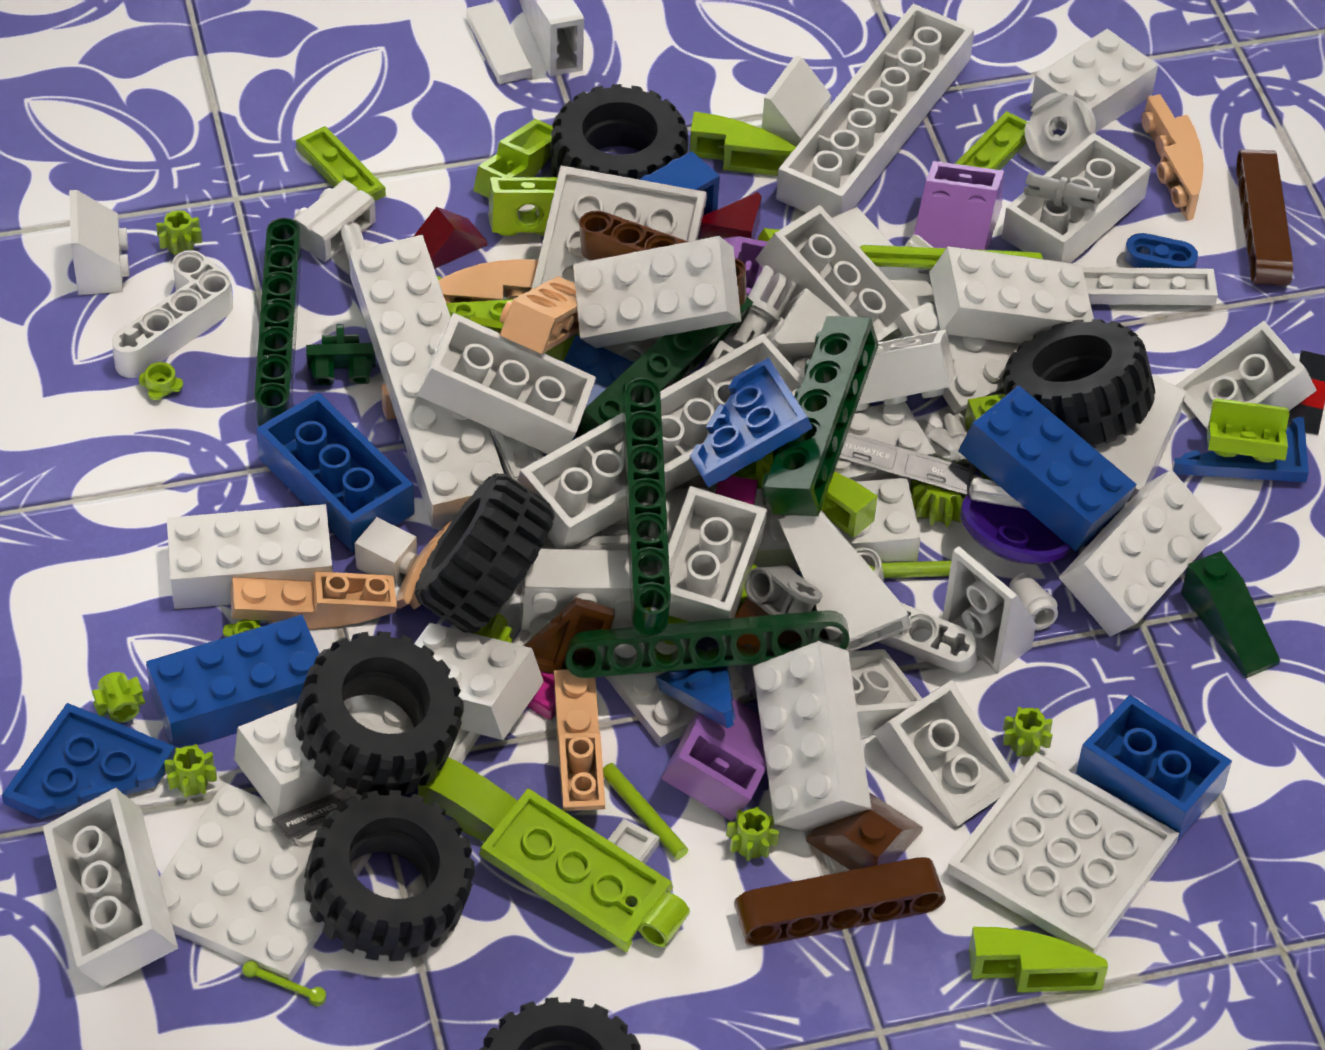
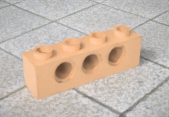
M557 276L534 289L532 288L525 294L519 295V297L512 301H508L500 316V322L504 323L500 336L543 354L579 333L575 283Z

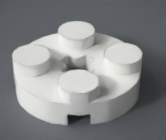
M1062 92L1051 93L1041 98L1031 110L1033 114L1030 117L1029 123L1026 122L1025 139L1030 150L1053 165L1060 162L1092 133H1095L1096 129L1095 117L1090 106L1078 97ZM1061 120L1062 123L1067 124L1066 132L1062 136L1054 135L1053 131L1058 128V121Z

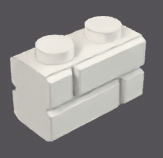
M345 179L333 189H325L318 201L309 208H301L293 219L300 228L301 248L308 252L311 251L312 255L323 262L328 261L345 247L340 231L343 225L357 223L360 226L361 232H364L376 222L375 201L373 197L362 190L358 191L356 186Z

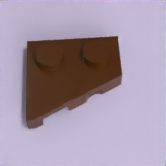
M576 597L524 646L533 649L540 671L554 674V670H568L565 660L568 642L571 637L582 631L610 629L615 617V609ZM582 647L574 651L576 658L581 661H590L595 658V653L589 648Z

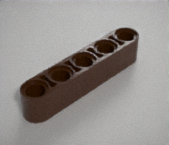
M1240 149L1237 155L1236 176L1251 283L1256 285L1289 286L1293 275V257L1276 150Z
M604 211L587 212L579 220L581 254L590 261L689 242ZM735 258L739 304L741 306L747 298L746 267L742 261Z
M916 857L752 889L740 894L733 904L745 943L751 946H763L932 912L944 904L946 897L933 860L927 857Z

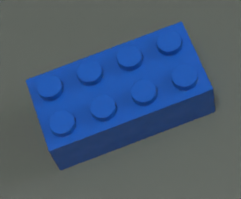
M1019 385L972 423L958 452L1075 551L1089 541L1124 508L1137 486L1127 475Z
M320 392L256 428L259 459L306 506L326 504L328 528L351 552L355 551V542L376 517L396 526L415 514L414 484Z
M298 615L146 661L149 689L171 745L175 746V748L193 746L194 744L201 745L237 734L239 726L298 703L308 671L314 665L319 651L303 615Z

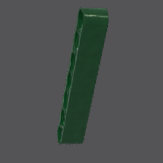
M277 218L271 221L266 229L254 394L258 426L292 408L302 253L299 225L290 218Z
M641 377L629 381L625 386L622 416L631 620L638 632L651 636L661 633L668 625L671 590L661 394L659 386L653 380ZM640 503H649L651 505L646 506ZM643 537H650V538H652V539H654V540H644V539H642V538H643ZM643 572H653L656 575H646ZM646 607H654V608H656V609H658V610H656V611H649V610H646V609H644V608H646Z
M832 610L668 624L661 633L651 636L638 632L634 627L590 630L576 633L571 637L567 646L565 662L567 669L573 675L580 678L757 664L817 641L846 650L850 637L847 620L842 614ZM825 627H836L842 633L835 640H825L819 635ZM786 630H794L800 635L799 640L793 644H785L778 637ZM750 633L757 636L759 642L755 646L748 648L741 646L737 640L741 635ZM711 637L718 642V646L714 650L704 651L696 643L701 638ZM667 640L673 642L677 646V650L667 655L660 653L655 646L659 642ZM621 644H629L635 648L636 654L629 658H622L615 652V648ZM582 647L589 648L595 653V658L590 661H581L576 658L574 651Z

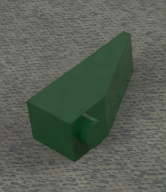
M1219 551L1189 563L1181 594L1245 678H1249L1279 665L1280 658L1241 575L1224 553Z

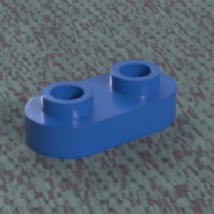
M1138 233L1128 238L1124 258L1129 265L1135 268H1196L1198 251L1192 244L1185 241Z

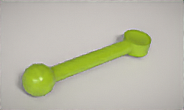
M247 961L243 964L242 972L246 977L252 978L257 976L306 996L313 1006H321L326 1001V992L321 987L309 989L259 968L258 964L254 961Z

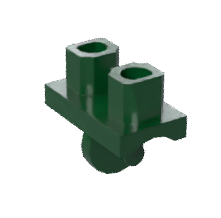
M336 324V335H322V344L306 345L308 369H311L316 386L334 384V369L349 368L350 383H370L372 367H376L372 343H360L359 334L345 335L344 324Z

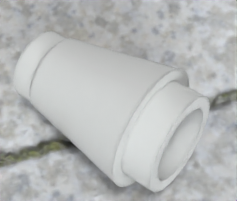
M1021 573L1011 580L1009 587L1019 596L1036 623L1035 630H1042L1051 626L1058 617L1057 601L1032 579L1029 574Z

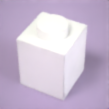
M378 517L355 542L356 568L367 574L394 576L395 588L407 575L418 557L417 537Z

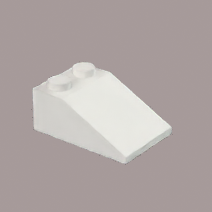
M1262 321L1175 385L1186 392L1184 403L1206 430L1208 429L1212 401L1215 398L1285 407L1291 410L1317 391L1306 368L1265 321Z
M961 547L954 549L942 619L970 631L975 637L978 657L999 673L1032 648L1036 623L1015 592Z
M885 649L848 651L861 739L874 734L872 731L922 699Z
M953 680L937 688L872 731L893 764L955 828L999 799L1016 778V775Z

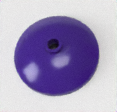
M970 494L962 502L960 519L966 531L980 546L999 558L1015 563L1046 564L1065 557L1072 549L1026 509L973 501L970 499Z

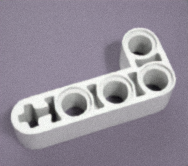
M188 250L177 254L172 262L176 292L118 330L112 337L114 362L118 374L127 378L139 377L149 365L162 362L227 317L234 307L230 276L197 251Z
M869 548L856 549L864 561L875 568L874 572L884 581L883 568L878 554ZM903 603L902 605L906 608L911 628L877 641L954 673L968 672L975 666L978 658L975 637L970 631ZM919 629H927L932 632L930 639L924 642H917L911 637ZM942 636H944L945 643L941 642ZM960 645L965 646L966 652L960 651L957 656L952 655V649L958 650Z

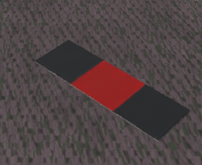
M1301 350L1299 361L1306 368L1317 391L1289 410L1287 426L1291 425L1293 418L1304 417L1305 433L1318 435L1325 405V355Z

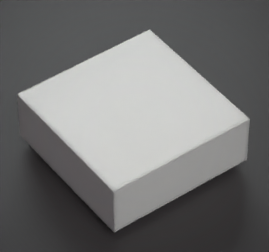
M623 819L608 840L646 864L658 848L660 837Z

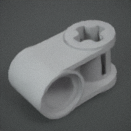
M788 566L753 568L745 579L747 596L769 615L811 612L814 604L820 603L823 596L818 588L806 582Z

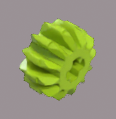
M914 479L911 481L910 493L918 519L929 518L931 526L937 521L942 522L947 528L952 520L962 523L960 508L967 495Z

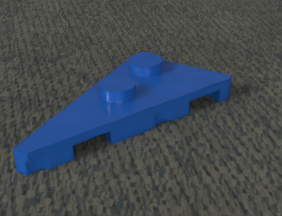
M1304 417L1293 418L1291 425L1287 426L1288 449L1285 461L1275 459L1274 462H1261L1252 456L1237 454L1235 457H1224L1216 454L1214 451L1200 454L1197 449L1185 453L1182 457L1174 458L1172 470L1175 474L1306 482L1309 467Z
M728 666L666 671L656 676L661 692L727 729L734 726L736 717L732 704L734 700Z

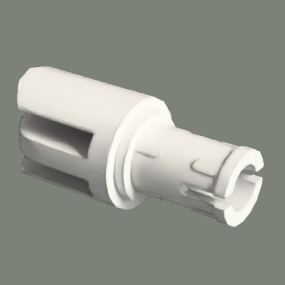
M765 265L748 296L754 303L732 341L736 345L740 343L744 345L762 335L767 324L777 322L797 285L795 282L790 280L785 284L786 277L780 273H776L772 277L774 269Z

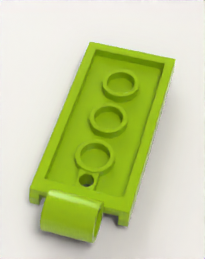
M529 788L526 789L480 848V857L626 953L632 946L633 942L631 939L637 931L651 944L665 947L690 914V909L685 901L671 893L673 890L672 881Z

